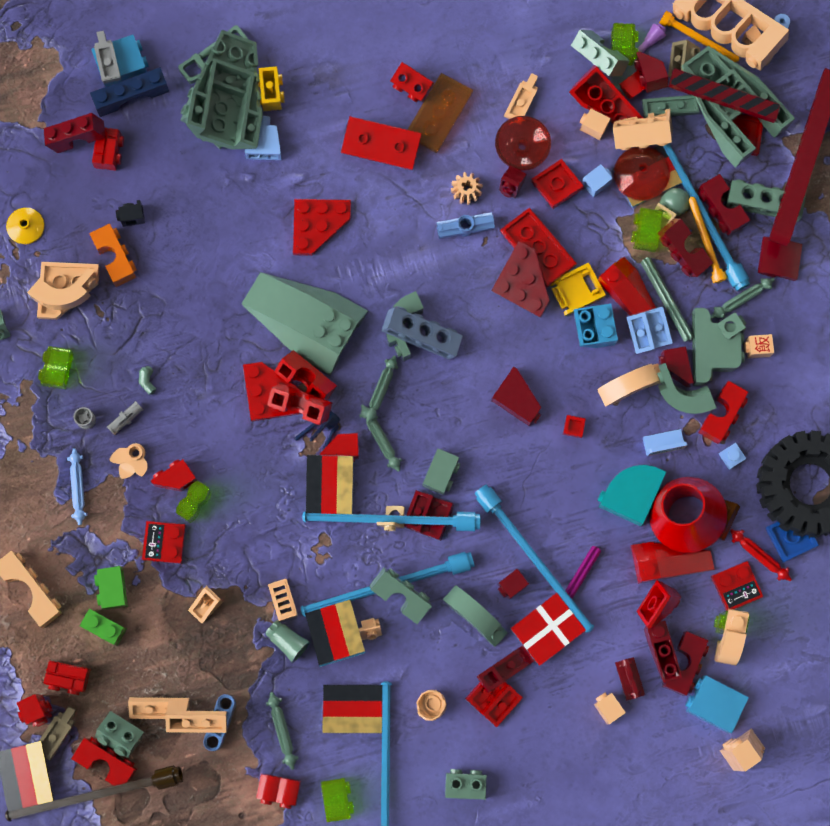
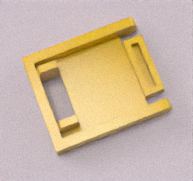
M589 263L565 273L550 285V287L555 284L557 285L551 290L561 309L569 308L563 312L565 316L574 313V309L584 308L606 296ZM587 275L590 276L596 288L592 292H590L583 279Z

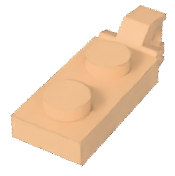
M531 73L527 82L522 81L519 84L504 114L505 118L521 125L537 93L538 87L535 86L538 78L537 75Z

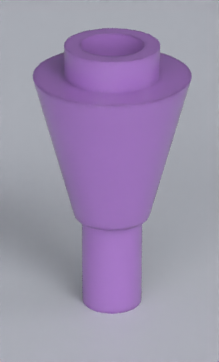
M653 23L644 42L636 50L644 53L649 46L666 37V29L659 23L657 25Z

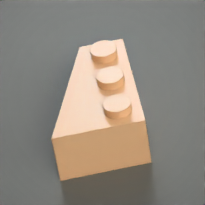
M666 109L665 113L654 116V113H648L647 118L637 119L636 116L614 121L613 123L616 149L629 150L631 147L638 146L639 148H647L655 144L664 146L672 142L673 127L670 109Z
M751 728L737 739L731 738L723 743L724 748L720 752L733 771L746 772L762 760L765 747Z

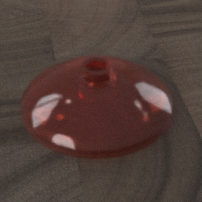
M517 116L501 125L496 134L495 148L499 158L507 166H512L518 170H531L541 165L548 157L551 149V137L547 128L539 120L529 116ZM523 145L525 146V149L521 150L519 146Z
M638 146L625 151L618 158L614 167V180L618 189L628 198L637 201H647L659 196L667 187L670 178V168L667 160L659 151L650 147L639 148ZM645 167L646 171L642 172L639 168Z

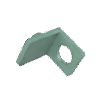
M734 312L717 325L726 339H730L739 332H745V325L747 324L741 315L738 316ZM729 321L734 322L736 325V329L733 332H727L724 328L725 324Z

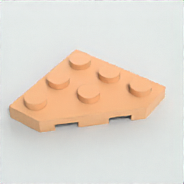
M41 262L40 279L53 288L64 289L72 286L85 270L90 268L97 278L95 284L90 289H86L89 293L98 285L100 266L99 264ZM38 303L37 318L58 320L69 309L54 310Z

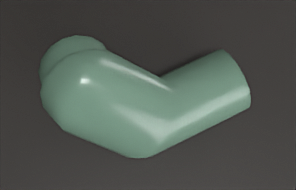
M150 366L142 367L139 371V384L149 395H152L157 390L150 382L153 369Z

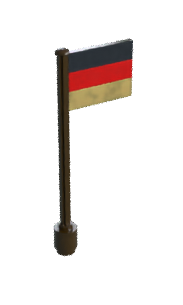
M43 741L0 751V775L7 805L5 818L9 822L15 818L153 785L158 790L178 786L179 783L183 782V773L180 766L175 767L173 765L155 770L150 778L54 800Z

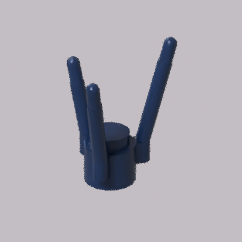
M330 411L328 421L321 424V427L313 434L310 441H313L324 429L328 431L332 429L322 449L324 450L340 427L338 425L340 418ZM312 423L294 439L297 441L318 424Z

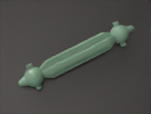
M761 278L760 284H755L725 302L722 307H714V313L711 317L724 318L726 312H731L762 293L764 289H772V283L775 279Z
M395 355L391 359L384 361L386 368L382 371L369 403L370 408L364 410L367 423L378 418L376 410L381 406L393 377V370L398 369Z
M364 404L361 405L362 411L359 417L366 419L364 410L369 408ZM373 419L369 423L366 422L384 457L389 460L387 467H391L399 472V465L402 459L395 457V451L377 419Z
M271 692L266 705L272 707V719L281 751L285 755L282 763L288 765L293 770L298 756L292 754V742L283 711L279 707L282 699Z

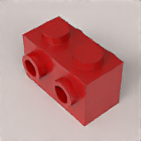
M401 62L390 80L394 83L393 88L401 93L403 90L409 93L408 97L416 103L418 100L423 102L434 85L433 81ZM405 75L406 80L402 82V76ZM420 85L421 91L418 92L417 87Z
M34 694L17 702L20 710L18 716L21 722H25L26 725L40 727L48 723V718L52 717V706L48 700L45 701L43 695Z

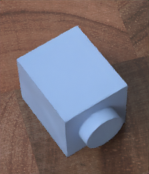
M600 164L583 178L582 184L595 197L611 184L612 174L608 168H604Z

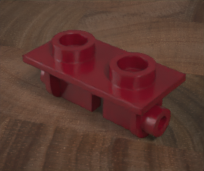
M634 657L615 662L626 701L644 696L645 692Z

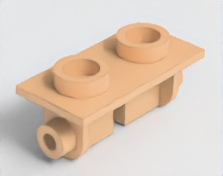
M372 618L361 621L362 628H359L362 640H373L378 636H382L379 619Z

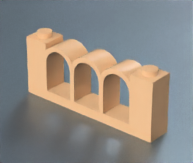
M675 0L673 2V14L676 18L683 19L686 22L691 20L692 25L696 29L703 31L711 30V36L716 42L720 44L731 43L732 51L737 56L746 58V62L750 67L757 68L760 71L787 42L789 37V29L744 0H716L722 6L711 17L702 18L696 14L707 0ZM730 10L743 18L730 31H721L716 27ZM750 24L756 25L757 28L763 31L761 36L750 45H743L737 41Z

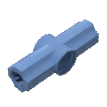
M492 212L473 216L463 215L460 218L436 222L439 239L459 235L469 236L472 233L495 229ZM468 223L471 227L464 229L461 227V224Z

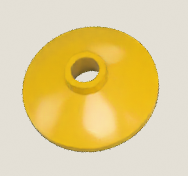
M20 208L14 211L9 216L6 225L11 239L19 244H31L37 241L42 236L45 227L40 213L32 208ZM26 221L27 225L22 227L21 223Z

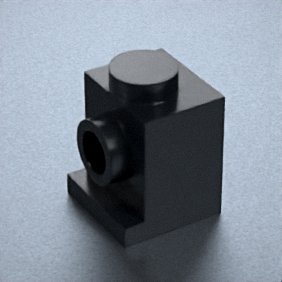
M136 200L137 204H123V206L118 207L119 210L115 211L117 221H120L123 227L145 224L143 205L140 200Z

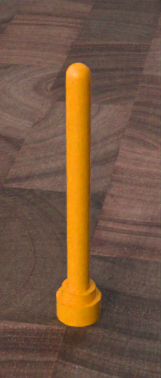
M666 10L659 24L664 27L672 26L703 45L712 47L734 62L739 61V56L676 21L675 17L672 16L673 14Z
M690 197L689 204L706 253L713 261L711 265L713 284L720 283L728 279L726 272H723V269L719 267L695 197Z

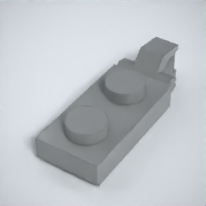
M104 31L96 32L99 43H94V49L103 84L122 80L112 41L106 39Z

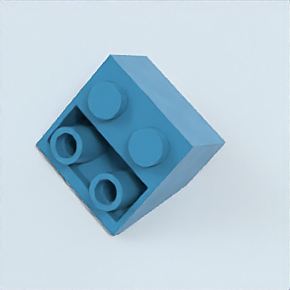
M611 304L573 310L580 347L601 348L616 345L618 337Z

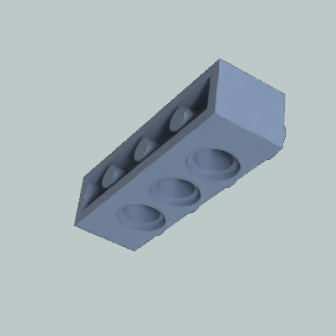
M400 306L388 310L382 332L448 360L456 357L463 335L458 334L455 329L444 328L440 326V323L425 320L422 315L411 314ZM403 320L408 323V328L403 325ZM420 328L424 329L425 336L421 334ZM437 335L442 338V343L438 341Z

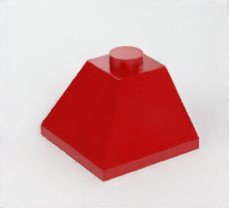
M656 580L636 612L646 627L651 629L672 613L674 608L679 605L681 595L676 589Z

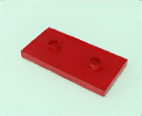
M349 116L341 153L413 170L422 133Z
M530 207L500 229L502 235L514 249L518 241L536 250L547 288L577 265L575 260Z

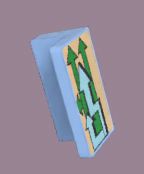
M681 429L643 437L647 456L681 450L687 446V442L683 440Z

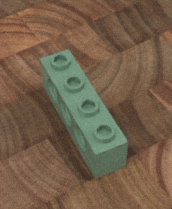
M739 179L732 180L729 185L730 190L727 193L725 207L735 208L741 205L746 212L776 217L780 200L784 193L781 188H768L759 183L748 184L744 180ZM743 193L750 194L751 199L745 198ZM806 195L804 196L796 222L803 216ZM763 196L769 199L768 203L762 200Z

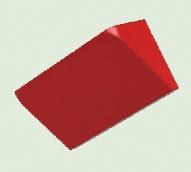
M639 71L633 73L619 84L628 99L633 98L645 89V86L640 84Z

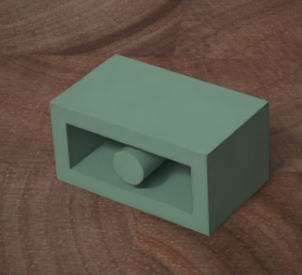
M437 449L422 486L444 495L445 491L449 492L453 481L450 480L452 474H457L461 465L458 463L459 457Z

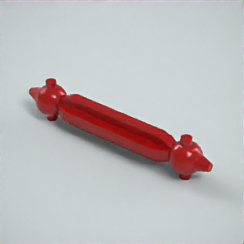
M730 530L733 538L732 542H740L747 552L771 572L777 573L779 581L792 580L789 575L790 569L788 567L786 569L781 568L779 562L750 538L744 537V530Z

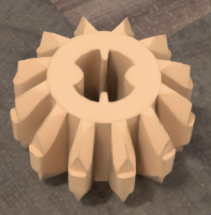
M464 172L463 178L457 175V181H452L451 185L453 188H451V193H455L454 199L460 198L461 204L466 200L469 205L471 199L476 202L477 196L482 195L480 189H482L483 185L479 183V177L473 179V173L467 177L466 172Z

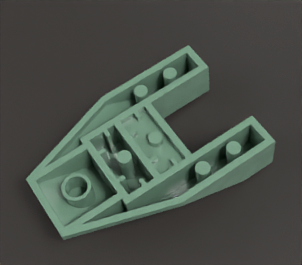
M710 46L681 66L684 72L780 104L775 123L758 118L774 138L785 131L795 120L793 115L759 77ZM695 96L722 153L736 168L748 159L756 149L733 123V120L743 112Z

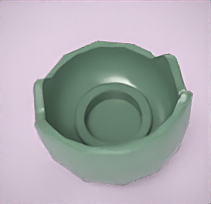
M672 188L661 196L660 204L676 213V216H681L689 210L690 196L684 189Z

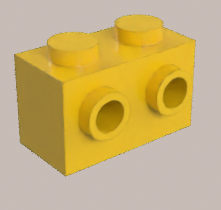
M277 66L259 68L260 81L258 85L261 89L260 105H262L263 111L282 110L281 103H285L284 91L280 92V86L283 85L282 74H278Z

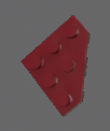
M518 241L491 291L542 318L550 303V298L545 286L538 255L535 249Z

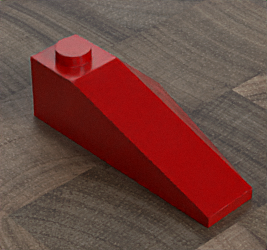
M596 65L585 73L569 91L581 106L588 110L593 109L609 117L612 123L636 116L637 119L643 118Z
M625 257L612 264L599 276L598 281L601 287L629 316L656 308L638 270Z
M655 542L631 545L638 584L715 570L710 550H700V552L680 553L667 548L661 543Z

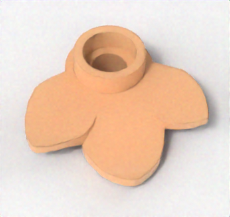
M137 443L131 444L128 448L117 449L110 457L112 463L120 464L119 475L121 479L130 478L135 472L143 477L148 468V464L144 459L145 449ZM135 450L139 451V455L137 457L133 456V452Z

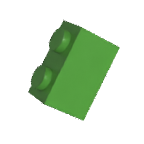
M116 566L97 569V575H94L96 587L99 586L100 594H97L98 606H101V609L104 610L127 607L123 567Z
M91 609L88 610L80 624V627L115 646H118L127 628Z

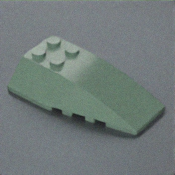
M221 30L191 92L186 125L196 138L231 150L257 148L263 112L260 107L261 92L258 85L260 79L257 73L258 55L256 42Z
M260 272L242 302V306L291 351L297 352L315 368L328 375L332 374L340 360L339 356L356 327L359 328L368 313V310L335 292Z

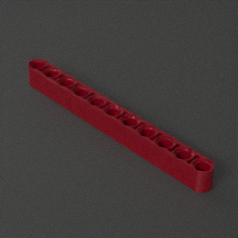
M825 68L822 73L769 237V241L786 247L791 240L830 118V69Z

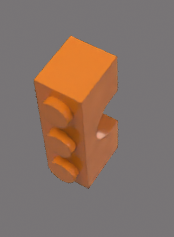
M107 224L89 233L100 255L108 251L116 254L115 260L105 266L116 287L137 278L134 273L137 269L133 261H128L126 257L129 253L125 245H120L118 241L121 236L117 228L113 229L110 224Z

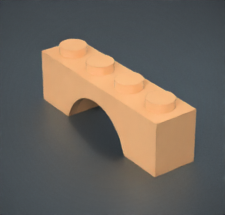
M10 551L0 559V576L8 583L23 581L30 587L33 601L28 612L40 627L45 628L62 614L60 611L62 606L55 598H50L48 595L50 591L44 583L39 584L36 580L38 575L31 567L28 569L24 564L26 562L25 558L19 552L16 554Z

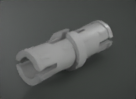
M135 401L124 412L121 411L119 413L120 416L109 424L107 428L116 435L125 425L131 424V420L144 409Z

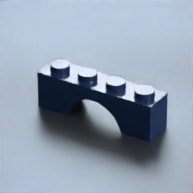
M161 67L90 92L99 116L102 117L118 111L119 107L129 100L138 97L154 98L168 93L169 89Z

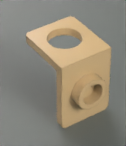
M660 203L655 208L657 213L669 220L668 223L677 215Z
M386 506L385 515H390L394 510H397L400 515H405L404 506ZM377 522V525L383 527L384 531H396V528H404V524L396 522Z

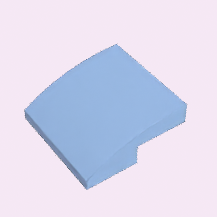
M663 306L626 317L636 354L672 344Z

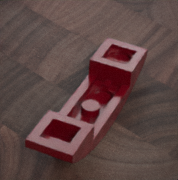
M522 645L479 674L477 678L487 693H489L535 660Z

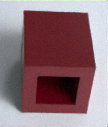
M516 569L497 584L499 586L497 590L503 598L507 597L510 600L527 587L529 583L520 571Z

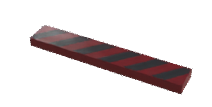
M676 68L672 71L668 86L669 88L775 123L780 107L778 103Z

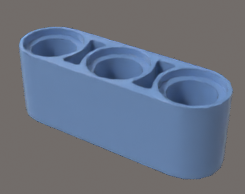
M224 694L218 698L214 711H227L228 731L236 707V701L231 695ZM224 698L231 700L232 704L229 709H223L221 706ZM227 732L206 733L203 741L204 747L209 751L219 750L223 745ZM212 736L218 739V745L215 748L210 747L208 744V740Z

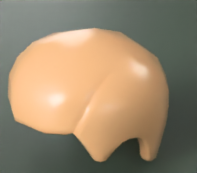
M437 690L423 692L416 703L418 715L430 721L441 718L446 711L447 705L444 695Z

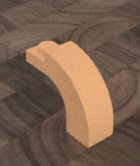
M87 268L72 286L64 289L53 288L39 278L27 293L44 307L54 310L71 309L84 303L90 297L86 289H90L95 284L97 276L90 268Z
M648 364L635 369L597 389L604 405L609 406L618 403L640 390L661 384L657 374L660 372L659 364Z
M728 608L723 637L721 641H717L714 656L715 662L735 666L738 664L745 644L749 612Z

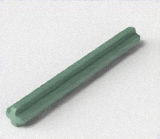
M650 257L643 259L641 265L683 341L691 340L693 334Z

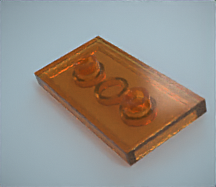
M442 73L439 75L408 128L410 131L422 133L420 145L435 153L439 152L470 99L473 90Z

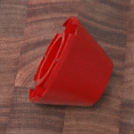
M681 477L666 483L658 490L649 510V520L653 533L664 546L680 553H696L712 546L721 537L727 523V507L723 496L711 483L696 477ZM690 496L703 502L702 512L695 521L688 524H678L669 519L670 508L678 499Z

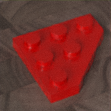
M294 199L293 255L312 256L343 225H346L350 221L351 200Z
M263 362L243 365L251 422L302 414L292 410L283 412L267 406L272 387L281 383L300 390L292 383L288 384Z

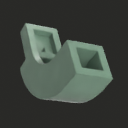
M416 291L404 296L393 306L403 307L411 314H422L424 310ZM386 333L389 347L397 345L394 348L398 357L402 356L403 361L410 359L411 353L406 342Z
M666 363L659 365L660 372L657 374L661 384L658 385V388L669 405L679 411L691 414L705 413L716 409L708 386L693 391L682 390L673 383Z
M455 585L444 597V602L469 622L492 646L496 647L508 633L484 607Z

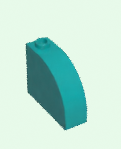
M649 465L632 466L621 471L610 482L606 491H601L597 500L600 502L598 507L638 526H642L666 471Z

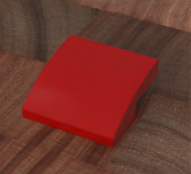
M479 682L465 699L495 727H498L523 697L506 682H503L489 693Z

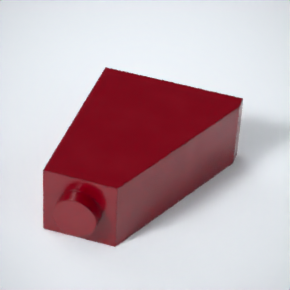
M513 367L493 395L491 401L526 425L530 426L532 422L536 424L542 415L539 413L541 406L518 369Z

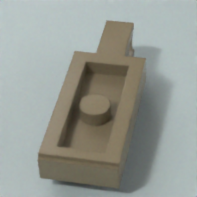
M68 706L64 714L60 712L53 718L38 741H43L45 756L49 761L52 760L73 728L75 721L72 719L78 710L72 706Z

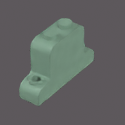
M695 308L692 311L693 386H704L708 381H712L713 372L735 371L741 363H744L745 358L744 351H741V344L744 343V333L739 332L730 339H726L719 329L718 323H712L711 314L705 308ZM726 323L724 328L727 332H733L736 329L735 323Z

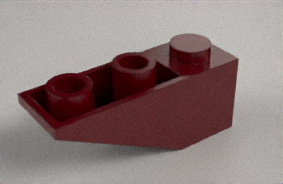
M660 621L651 629L645 626L644 632L648 646L663 683L682 678L666 621Z

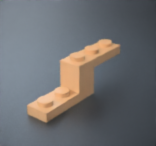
M129 697V719H165L166 732H227V711H190L189 698Z

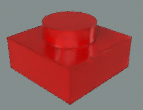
M567 415L563 435L582 438L586 418Z

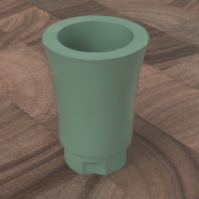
M278 620L266 631L270 641L292 663L300 658L310 644V641L299 636Z

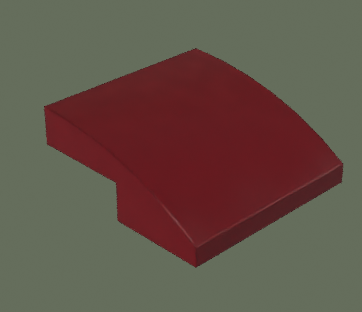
M763 237L758 273L772 278L778 276L791 281L798 280L803 244L790 241L786 247L769 241V237Z
M416 490L406 516L450 517L454 504ZM404 524V527L441 541L447 525Z

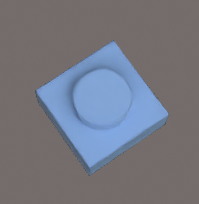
M736 443L719 453L729 470L746 459Z

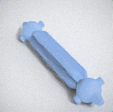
M74 448L70 457H67V460L72 463L70 467L73 507L76 510L71 517L77 520L78 525H82L85 516H88L87 512L83 511L85 505L82 467L79 464L81 459H83V455L80 456L76 448Z

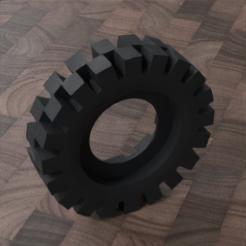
M813 430L809 433H805V431L796 432L793 436L788 435L781 439L763 458L762 466L758 469L757 478H759V482L756 484L757 494L762 495L759 501L763 509L767 508L769 510L767 516L772 522L777 520L780 523L778 527L784 531L792 530L794 531L793 535L800 537L809 535V538H818L821 535L827 536L830 534V494L824 502L817 505L802 503L791 491L790 478L793 471L804 464H814L821 467L830 478V434L827 433L825 436H822L821 431Z

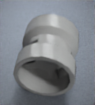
M81 407L74 413V421L82 429H90L95 425L96 417L90 409Z

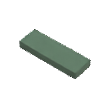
M693 95L642 99L644 118L648 117V113H654V116L664 114L666 109H670L671 117L696 115L700 112L699 104Z

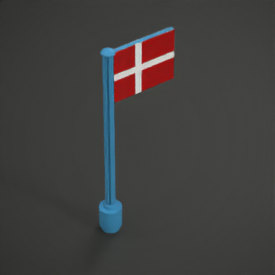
M486 484L475 492L476 500L487 513L491 512L498 517L556 592L510 628L535 662L541 666L580 634L591 632L594 629V624L592 625L502 511V506L500 505L502 500L492 487H488Z

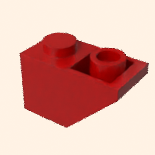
M358 433L338 434L320 455L354 456L353 462H355V459H359Z
M179 459L175 460L169 465V469L164 472L163 470L153 475V479L150 480L155 487L181 492L198 481L184 459L181 461Z

